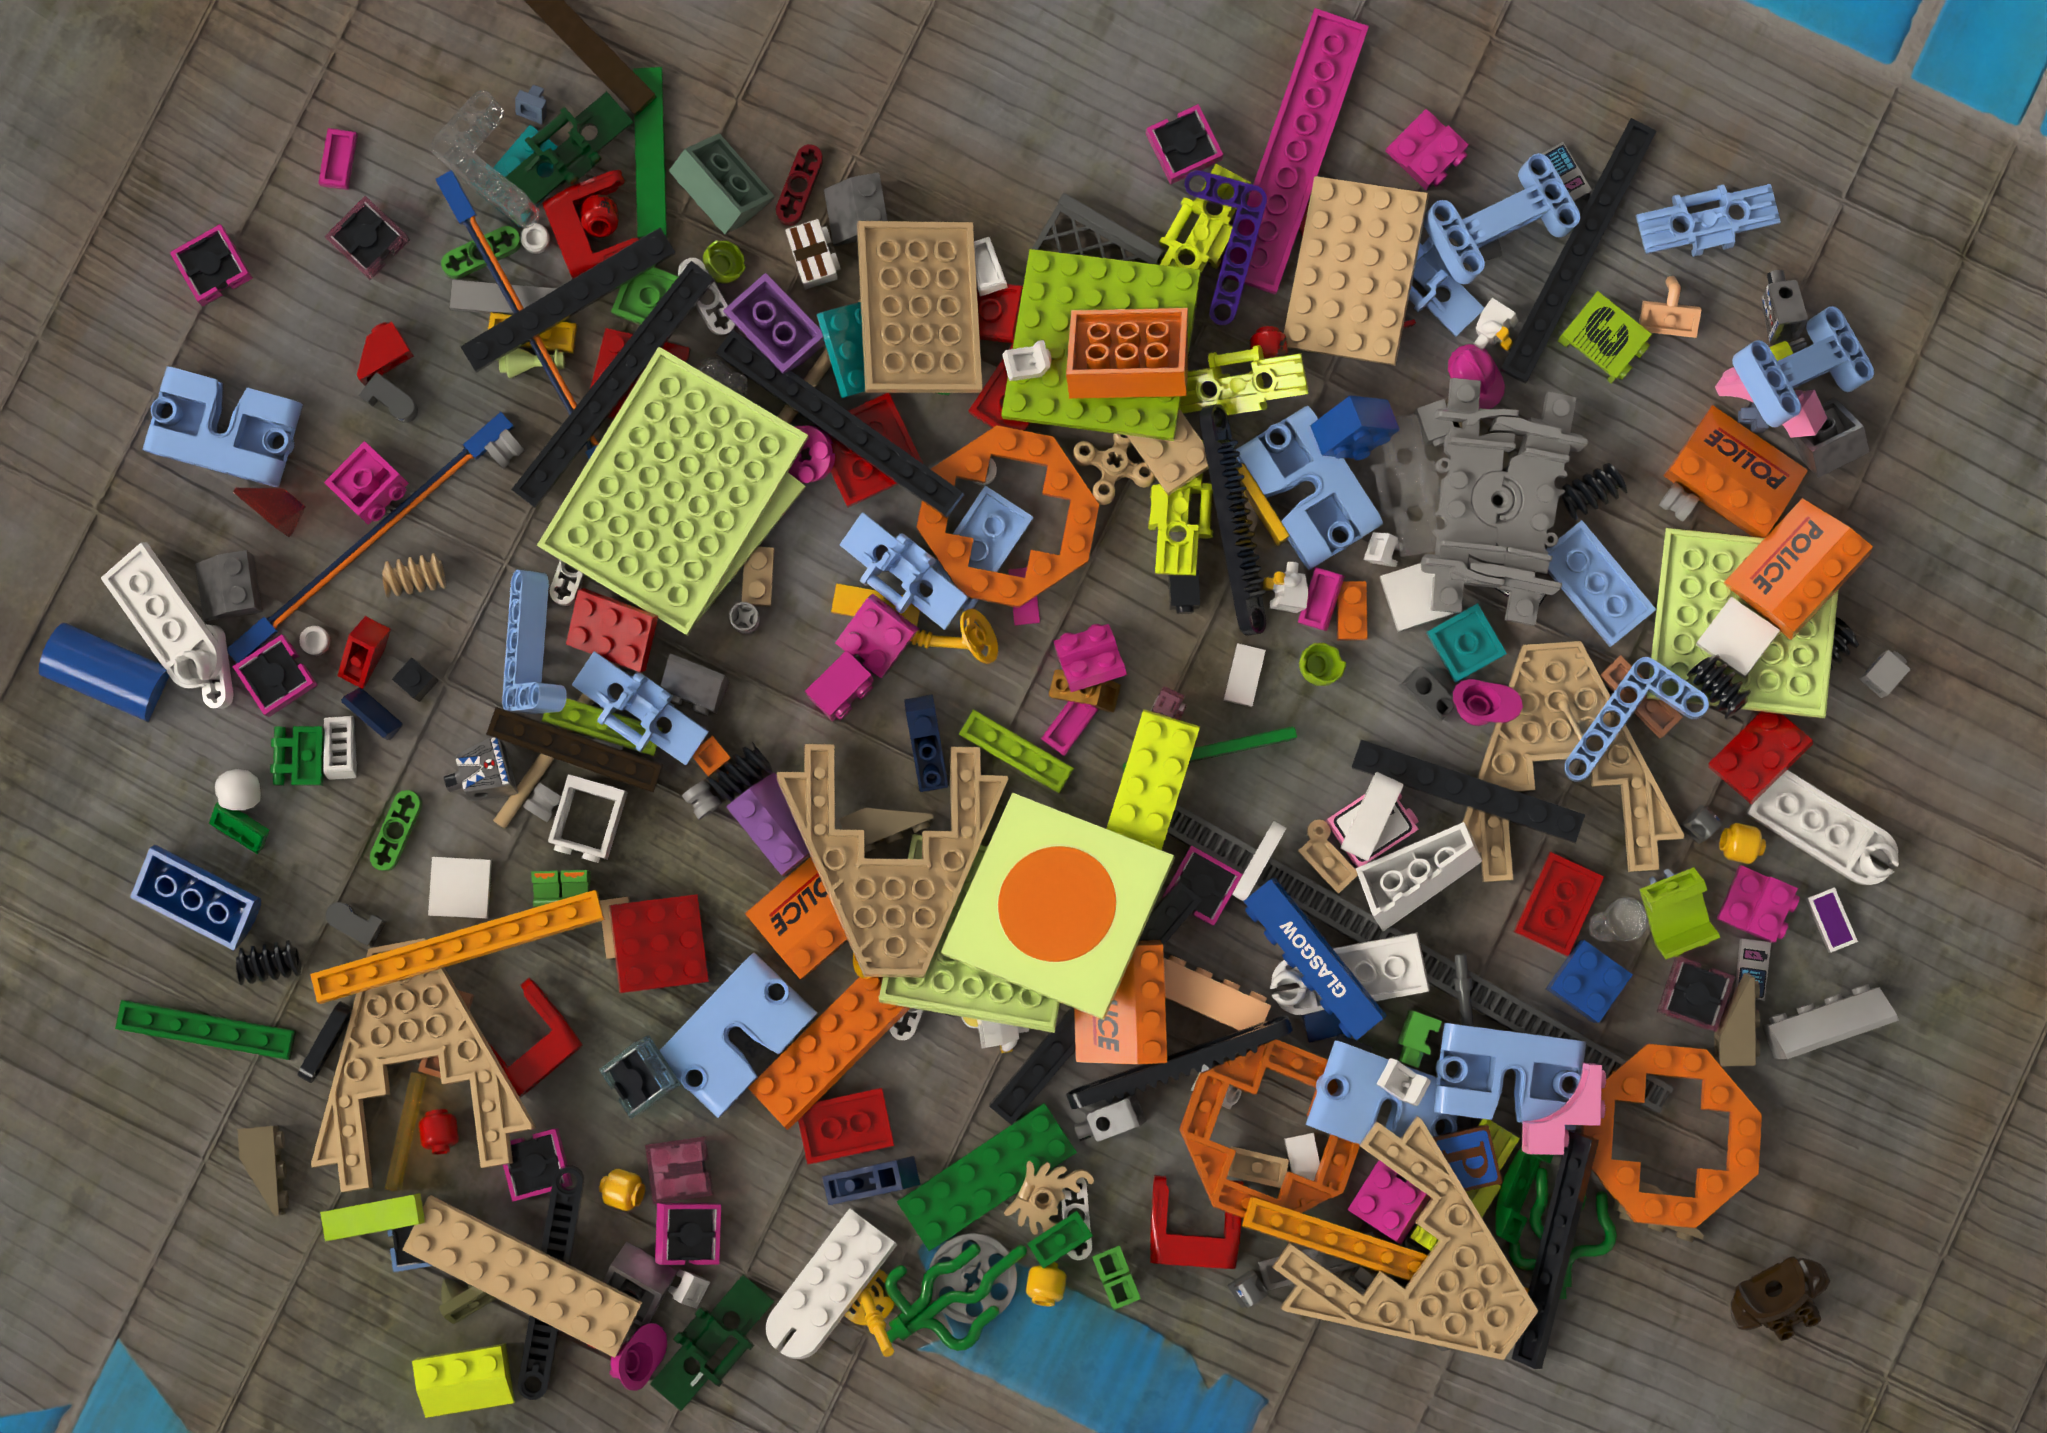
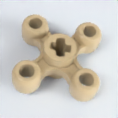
M1113 434L1114 445L1106 451L1097 450L1088 441L1077 443L1073 449L1072 456L1076 464L1080 466L1093 465L1101 471L1102 478L1095 483L1092 489V494L1099 505H1108L1113 501L1115 497L1114 484L1121 478H1130L1137 486L1142 488L1149 487L1155 481V476L1145 462L1137 464L1129 460L1127 450L1133 445L1128 438L1121 437L1122 434ZM1080 452H1087L1088 455L1083 456ZM1146 473L1148 477H1143L1140 474ZM1100 491H1106L1108 494L1102 495Z

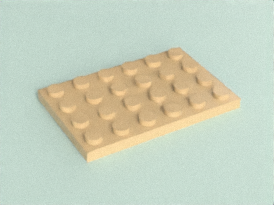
M1318 176L1314 177L1284 329L1289 349L1396 366L1429 199L1428 193Z
M858 221L857 236L865 393H980L982 391L973 222Z

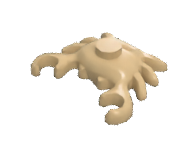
M1027 1161L1024 1183L1016 1199L1006 1208L1004 1214L1009 1216L1020 1208L1018 1215L1019 1226L1022 1227L1028 1216L1032 1234H1038L1036 1222L1041 1223L1043 1232L1059 1223L1051 1221L1049 1217L1057 1215L1059 1201L1065 1199L1062 1189L1069 1188L1079 1193L1080 1187L1076 1184L1077 1180L1083 1177L1087 1179L1088 1184H1093V1176L1087 1170L1079 1169L1060 1178L1058 1176L1067 1171L1066 1166L1054 1168L1051 1172L1047 1173L1050 1169L1049 1162L1043 1164L1037 1174H1034L1033 1163Z

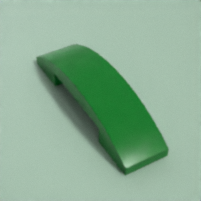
M1522 1147L1520 1148L1508 1168L1498 1197L1496 1208V1235L1517 1246L1528 1219L1519 1214L1540 1162L1551 1163L1554 1155L1528 1154L1522 1151Z

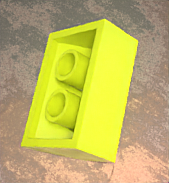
M506 1343L421 1357L412 1361L416 1392L426 1418L515 1403Z

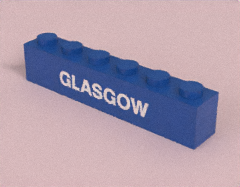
M1276 878L1267 881L1244 900V903L1248 906L1245 908V911L1254 922H1261L1266 929L1264 931L1266 938L1274 946L1278 943L1285 952L1282 955L1284 960L1291 968L1297 967L1303 974L1301 980L1311 992L1315 990L1322 998L1319 1001L1328 1014L1334 1013L1341 1021L1338 1026L1348 1038L1353 1036L1355 1040H1358L1387 1016Z

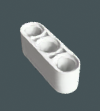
M1379 772L1375 773L1344 838L1341 849L1366 861L1369 860L1402 790V783Z

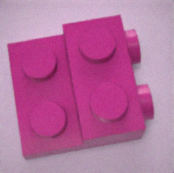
M1425 109L1386 148L1385 152L1427 190L1432 184L1437 187L1448 176L1445 171L1452 164L1457 167L1468 156L1465 151L1469 144L1449 125L1445 127L1430 111Z
M365 441L324 482L368 525L372 521H379L385 515V507L392 500L397 501L401 499L406 492L405 487L409 484Z
M1094 624L1086 631L1077 634L1065 633L1060 639L1053 641L1058 660L1071 692L1127 675L1109 624L1102 626Z
M1740 865L1717 920L1762 940L1774 943L1777 938L1782 939L1788 929V923L1784 921L1788 911L1793 913L1798 905L1800 897L1795 895L1798 888Z

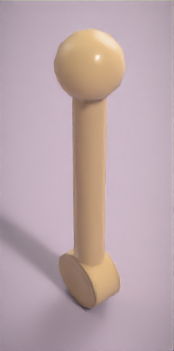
M1561 700L1559 708L1565 712L1576 735L1581 740L1583 733L1569 709L1570 702L1568 700ZM1586 741L1587 748L1594 751L1593 746Z

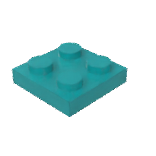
M1478 603L1426 632L1455 683L1507 654Z

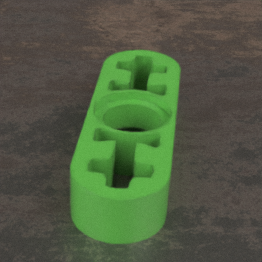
M503 226L484 235L498 261L516 253L521 247L520 235L511 226ZM503 235L515 236L511 240V246L507 247L505 243L498 245L497 248L500 252L495 254V249L489 241L494 239L495 244H499L504 241ZM473 240L447 252L443 256L441 266L448 277L460 279L487 266L484 260H478L474 257L473 253L477 246ZM465 252L468 253L470 260L474 263L469 266L466 260L459 264L460 270L448 269L452 265L450 260L454 258L458 262L465 260L466 257L463 254Z
M403 790L395 796L370 853V862L374 868L381 871H390L397 865L422 808V800L417 793ZM409 796H412L411 801L415 803V807L413 809L408 808L404 815L405 817H410L409 822L407 823L401 818L394 817L395 812L402 814L404 806L400 804L401 800H407ZM395 822L401 823L404 827V833L398 839H392L388 834L389 826ZM383 840L398 844L397 849L393 847L389 849L390 863L384 862L381 866V860L377 858L378 853H384L388 846L382 844Z

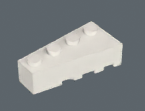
M1463 822L1356 868L1372 915L1381 930L1385 931L1480 864L1482 859L1470 831Z

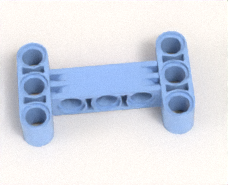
M1539 153L1534 154L1520 168L1518 177L1524 190L1463 220L1454 205L1447 200L1437 201L1426 212L1424 227L1456 282L1469 284L1483 271L1485 261L1478 248L1537 219H1542L1551 235L1560 238L1566 236L1579 223L1580 212L1547 156ZM1531 167L1536 168L1540 175L1535 174ZM1545 192H1549L1554 200L1549 199ZM1435 213L1442 215L1444 221L1438 220ZM1559 216L1565 218L1568 225L1562 223ZM1449 238L1455 239L1458 247L1452 245ZM1463 263L1469 264L1472 272L1466 270Z
M1834 306L1827 307L1809 319L1806 324V330L1814 344L1779 361L1776 360L1769 346L1760 340L1752 342L1733 356V366L1762 418L1769 426L1779 427L1797 416L1801 411V403L1793 389L1829 371L1839 388L1846 392L1853 391L1873 378L1874 368L1845 316L1838 308Z

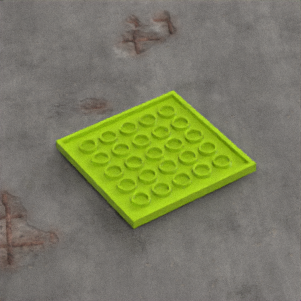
M1029 249L1013 349L1031 347L1037 341L1044 340L1046 349H1049L1051 353V365L1042 377L1009 381V378L1007 379L1002 418L1174 441L1182 396L1069 399L1066 369L1071 310L1188 308L1189 354L1201 270Z

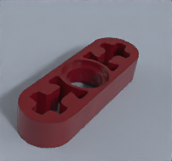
M807 144L798 150L776 205V215L778 220L784 225L792 226L801 220L823 164V157L820 149L815 145ZM810 152L814 153V157L817 160L816 162H811L808 167V173H813L812 176L803 171L806 164L803 156H809ZM796 178L805 179L808 183L806 190L795 192L791 188L793 180ZM787 194L795 199H802L801 203L795 200L793 209L796 214H790L789 218H785L784 211H782L783 208L788 209L791 203V198L786 197Z

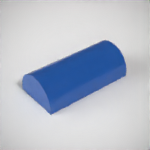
M61 623L51 634L39 663V674L147 722H149L169 678L167 670L160 663L67 623Z
M153 845L149 848L130 898L233 951L249 933L261 907V898L158 845Z

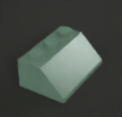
M720 133L685 148L669 169V172L724 234L742 227L775 198L773 193Z

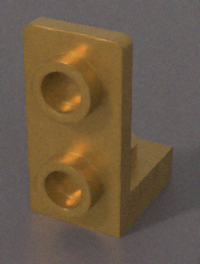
M1056 669L1049 697L1087 704L1103 711L1114 713L1121 684L1109 680L1071 692L1063 670Z

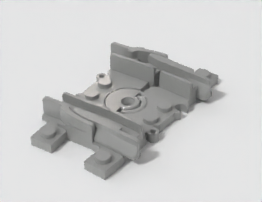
M1451 378L1447 409L1436 410L1434 419L1462 422V428L1450 427L1444 441V453L1448 458L1443 457L1435 464L1436 470L1440 473L1447 472V476L1441 480L1439 510L1433 514L1434 517H1441L1445 525L1442 530H1432L1436 537L1435 555L1426 554L1421 560L1422 572L1435 574L1432 583L1430 611L1461 613L1464 585L1491 587L1510 592L1505 615L1506 621L1534 626L1536 625L1541 593L1554 595L1562 587V583L1535 578V572L1548 573L1549 562L1552 561L1553 556L1548 555L1545 547H1553L1558 542V537L1555 533H1547V530L1554 526L1558 498L1565 492V490L1555 487V478H1565L1568 476L1564 470V465L1570 461L1569 452L1577 453L1588 444V439L1583 438L1582 435L1571 433L1577 397L1547 392L1541 419L1531 417L1525 420L1517 418L1519 410L1479 409L1481 381ZM1494 419L1491 421L1488 431L1490 434L1479 436L1480 420ZM1515 435L1523 436L1518 455L1510 458L1506 471H1502L1504 452L1516 449V444L1514 443ZM1442 462L1446 464V468L1441 466ZM1495 495H1499L1503 499L1500 506L1493 503ZM1548 537L1551 538V540H1552L1551 543L1548 542V540H1547Z

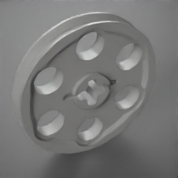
M966 1233L951 1238L935 1253L930 1267L937 1264L938 1260L945 1256L955 1259L963 1252L962 1245L967 1240L976 1241L981 1248V1252L958 1271L938 1276L933 1284L932 1299L936 1301L939 1298L940 1290L946 1286L952 1287L955 1291H965L968 1279L964 1275L965 1273L971 1274L979 1262L981 1265L978 1269L977 1277L982 1281L984 1274L991 1268L988 1263L989 1257L994 1253H1000L1005 1257L1009 1254L1008 1250L999 1241L984 1234ZM1015 1264L994 1281V1284L1002 1283L1007 1287V1296L1002 1300H997L989 1293L980 1301L983 1305L982 1313L990 1306L995 1305L999 1308L1000 1314L1009 1305L1017 1284ZM973 1283L969 1287L968 1292L977 1290L980 1283ZM952 1303L942 1310L948 1317L963 1323L972 1324L978 1317L969 1315L966 1312V1304Z

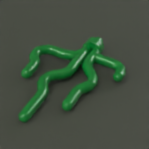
M1539 1168L1536 1171L1537 1197L1530 1210L1529 1217L1531 1229L1540 1240L1544 1230L1541 1216L1548 1203V1172L1545 1168ZM1599 1191L1596 1194V1213L1598 1222L1605 1232V1239L1597 1245H1580L1572 1248L1559 1299H1567L1566 1287H1572V1265L1575 1260L1580 1257L1605 1255L1616 1244V1227L1609 1216L1608 1196L1604 1191ZM1585 1194V1198H1584V1202H1583L1582 1209H1583L1584 1206H1585L1586 1194ZM1519 1241L1517 1246L1509 1243V1256L1514 1266L1521 1270L1534 1271L1536 1259H1526L1521 1256Z
M972 1244L955 1259L940 1262L930 1267L924 1274L920 1297L913 1304H910L897 1288V1282L907 1273L906 1267L899 1265L894 1268L886 1278L885 1289L901 1313L889 1322L891 1329L886 1333L890 1342L893 1343L898 1338L905 1341L919 1329L927 1328L936 1333L939 1339L950 1349L963 1351L971 1348L979 1340L983 1328L999 1315L1000 1311L997 1306H990L972 1322L967 1336L962 1339L953 1337L948 1329L933 1317L952 1303L973 1304L983 1300L990 1293L994 1281L1027 1254V1248L1024 1245L1017 1246L984 1274L977 1290L973 1292L950 1291L939 1297L929 1306L928 1304L933 1295L935 1279L940 1275L954 1273L979 1255L981 1252L980 1246Z

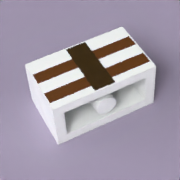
M816 219L785 230L805 290L838 279L836 270L841 268L836 253H829L827 244L832 241L827 226L821 227L819 220Z

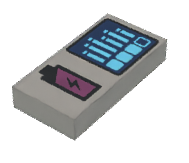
M1564 142L1542 153L1551 160L1574 202L1592 192L1591 187Z
M1740 939L1734 992L1743 974L1749 973L1755 977V981L1759 982L1760 995L1755 1000L1765 1001L1771 942Z

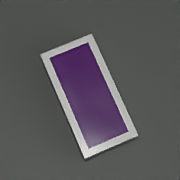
M1835 887L1806 898L1828 953L1858 942Z

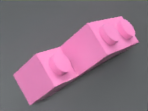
M1735 368L1726 370L1715 386L1718 395L1733 396L1753 402ZM1794 390L1801 403V411L1797 416L1782 425L1787 430L1790 438L1816 435L1827 420L1816 391Z
M1583 1063L1579 1084L1565 1105L1544 1118L1523 1121V1152L1528 1154L1564 1155V1147H1568L1569 1132L1565 1129V1125H1600L1601 1118L1605 1116V1102L1601 1100V1088H1605L1606 1073L1602 1070V1065Z

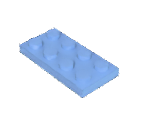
M984 486L953 533L954 535L974 538L968 567L998 573L1034 517L992 489ZM936 558L934 567L938 570L937 572L954 584ZM928 580L922 582L923 585L933 590L931 582ZM968 598L961 609L963 611L974 609L979 600Z
M1582 520L1561 536L1555 546L1546 549L1548 555L1553 556L1552 561L1549 562V575L1555 582L1562 583L1561 589L1609 647L1614 645L1656 610Z

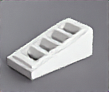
M354 716L324 718V774L329 780L357 777ZM347 728V732L332 733V729ZM347 740V743L333 744L332 741ZM347 752V755L333 756V753Z

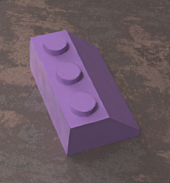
M766 273L723 310L724 314L783 374L803 364L825 343L821 329Z
M774 772L747 789L726 806L783 877L810 856L778 784L777 775Z

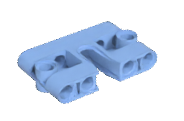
M167 366L159 396L151 405L152 420L142 450L279 488L288 455L294 449L293 437L303 404L284 397L246 388L233 411L227 431L218 434L217 425L222 412L223 383L218 382L214 378ZM172 405V415L169 418L163 419V408ZM279 435L284 436L283 446L279 449H274L272 446L274 438Z
M1307 405L1281 422L1271 425L1266 431L1235 450L1240 452V455L1236 458L1237 461L1245 464L1266 498L1289 491L1305 481H1309L1315 486V492L1300 501L1281 521L1289 533L1287 538L1304 566L1310 570L1383 525V521L1344 458L1337 459L1321 455L1310 427L1318 418ZM1272 433L1281 434L1284 438V443L1282 445L1273 444L1270 440V435ZM1334 530L1343 531L1346 534V542H1336L1332 537V532Z
M754 952L659 1050L656 1056L660 1063L685 1089L689 1090L706 1108L719 1118L758 1078L744 1054L729 1040V1031L733 1027H740L754 1041L777 1054H781L814 1019L818 1012ZM774 984H781L785 989L784 997L778 1001H774L769 995V990ZM692 1070H698L703 1075V1081L697 1087H693L688 1082V1074Z
M1444 1023L1440 1059L1436 1063V1073L1438 1076L1433 1112L1492 1120L1502 1093L1504 1074L1508 1069L1512 1068L1516 1075L1514 1086L1516 1121L1523 1124V1121L1537 1120L1551 1115L1566 1104L1579 1084L1585 1057L1586 1041ZM1455 1061L1458 1071L1454 1076L1449 1077L1446 1073V1066L1449 1062ZM1570 1076L1573 1080V1087L1570 1091L1565 1092L1562 1088V1082L1566 1077ZM1565 1125V1129L1575 1130L1576 1125Z
M1335 1040L1324 1074L1316 1082L1317 1094L1305 1125L1360 1144L1376 1122L1382 1103L1386 1099H1389L1392 1105L1386 1128L1400 1138L1416 1116L1423 1120L1432 1137L1438 1135L1435 1125L1440 1119L1444 1121L1445 1129L1439 1135L1457 1131L1456 1120L1458 1115L1433 1112L1437 1077L1408 1067L1416 1074L1427 1077L1431 1080V1083L1418 1106L1406 1103L1377 1085L1389 1059ZM1332 1079H1335L1338 1089L1336 1093L1331 1095L1328 1092L1327 1086Z

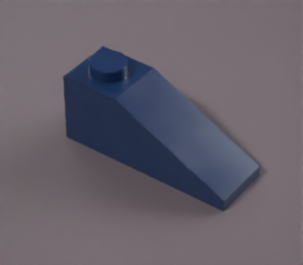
M914 1156L822 1176L828 1205L921 1185Z

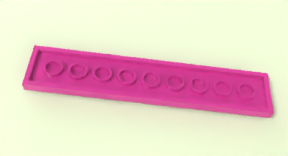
M1314 8L1253 184L1265 191L1267 204L1245 285L1275 295L1277 293L1312 192L1314 177L1318 175L1369 28L1367 25ZM1252 191L1250 192L1247 205L1254 208L1258 207L1262 203V195ZM1242 220L1239 224L1238 232L1243 236L1251 235L1255 229L1254 223L1250 220ZM1235 248L1230 253V259L1235 264H1242L1247 258V253L1242 248ZM1234 276L1226 277L1228 279L1239 282L1238 279Z

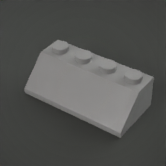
M1865 984L1851 989L1853 995L1842 998L1840 993L1825 998L1824 1005L1815 1007L1811 1003L1796 1008L1798 1014L1787 1017L1786 1013L1772 1016L1769 1018L1770 1023L1762 1027L1774 1059H1790L1899 1021L1880 987L1870 988L1869 984Z

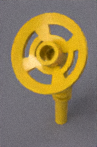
M967 609L962 613L960 618L962 637L932 635L930 631L927 634L926 630L920 632L919 629L911 640L912 645L918 643L919 647L924 645L926 649L929 646L970 650L976 659L985 664L994 662L998 656V642L994 630L985 616L976 609ZM965 620H966V621H967V626L964 628V623H965ZM984 645L988 646V653L986 657L981 652L984 649Z
M879 1269L858 1296L857 1301L860 1303V1306L858 1307L855 1303L852 1304L851 1307L856 1311L855 1314L848 1310L844 1316L855 1324L867 1325L870 1333L875 1335L883 1356L889 1357L894 1353V1349L886 1333L884 1319L890 1314L895 1303L889 1295L888 1297L884 1296L881 1285L876 1281L877 1277H879L885 1284L888 1276L883 1270ZM872 1285L877 1288L879 1296H875V1292L871 1288ZM878 1304L884 1307L882 1312L876 1309Z

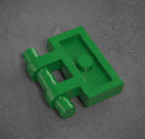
M293 726V738H286V727H274V738H271V747L274 748L273 764H270V774H273V785L284 786L285 774H292L291 785L323 786L324 727ZM285 748H292V764H285Z

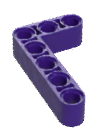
M1195 170L1190 172L1185 179V188L1190 196L1237 209L1210 307L1211 319L1218 325H1228L1234 320L1267 204V196L1265 191L1259 186ZM1201 176L1206 180V187L1203 191L1194 192L1190 189L1189 185L1193 177ZM1222 184H1230L1234 188L1233 197L1228 200L1221 199L1217 194L1218 188ZM1252 191L1262 195V203L1255 208L1248 206L1245 201L1247 194ZM1245 219L1252 221L1255 226L1253 233L1248 236H1243L1238 232L1239 223ZM1242 248L1246 251L1247 258L1245 262L1235 264L1231 261L1230 253L1233 249ZM1234 276L1238 279L1239 287L1235 292L1230 293L1223 289L1222 282L1226 277ZM1220 304H1226L1231 308V316L1225 321L1218 320L1214 314L1216 307Z

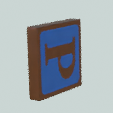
M1488 1124L1433 1136V1139L1465 1191L1502 1183Z

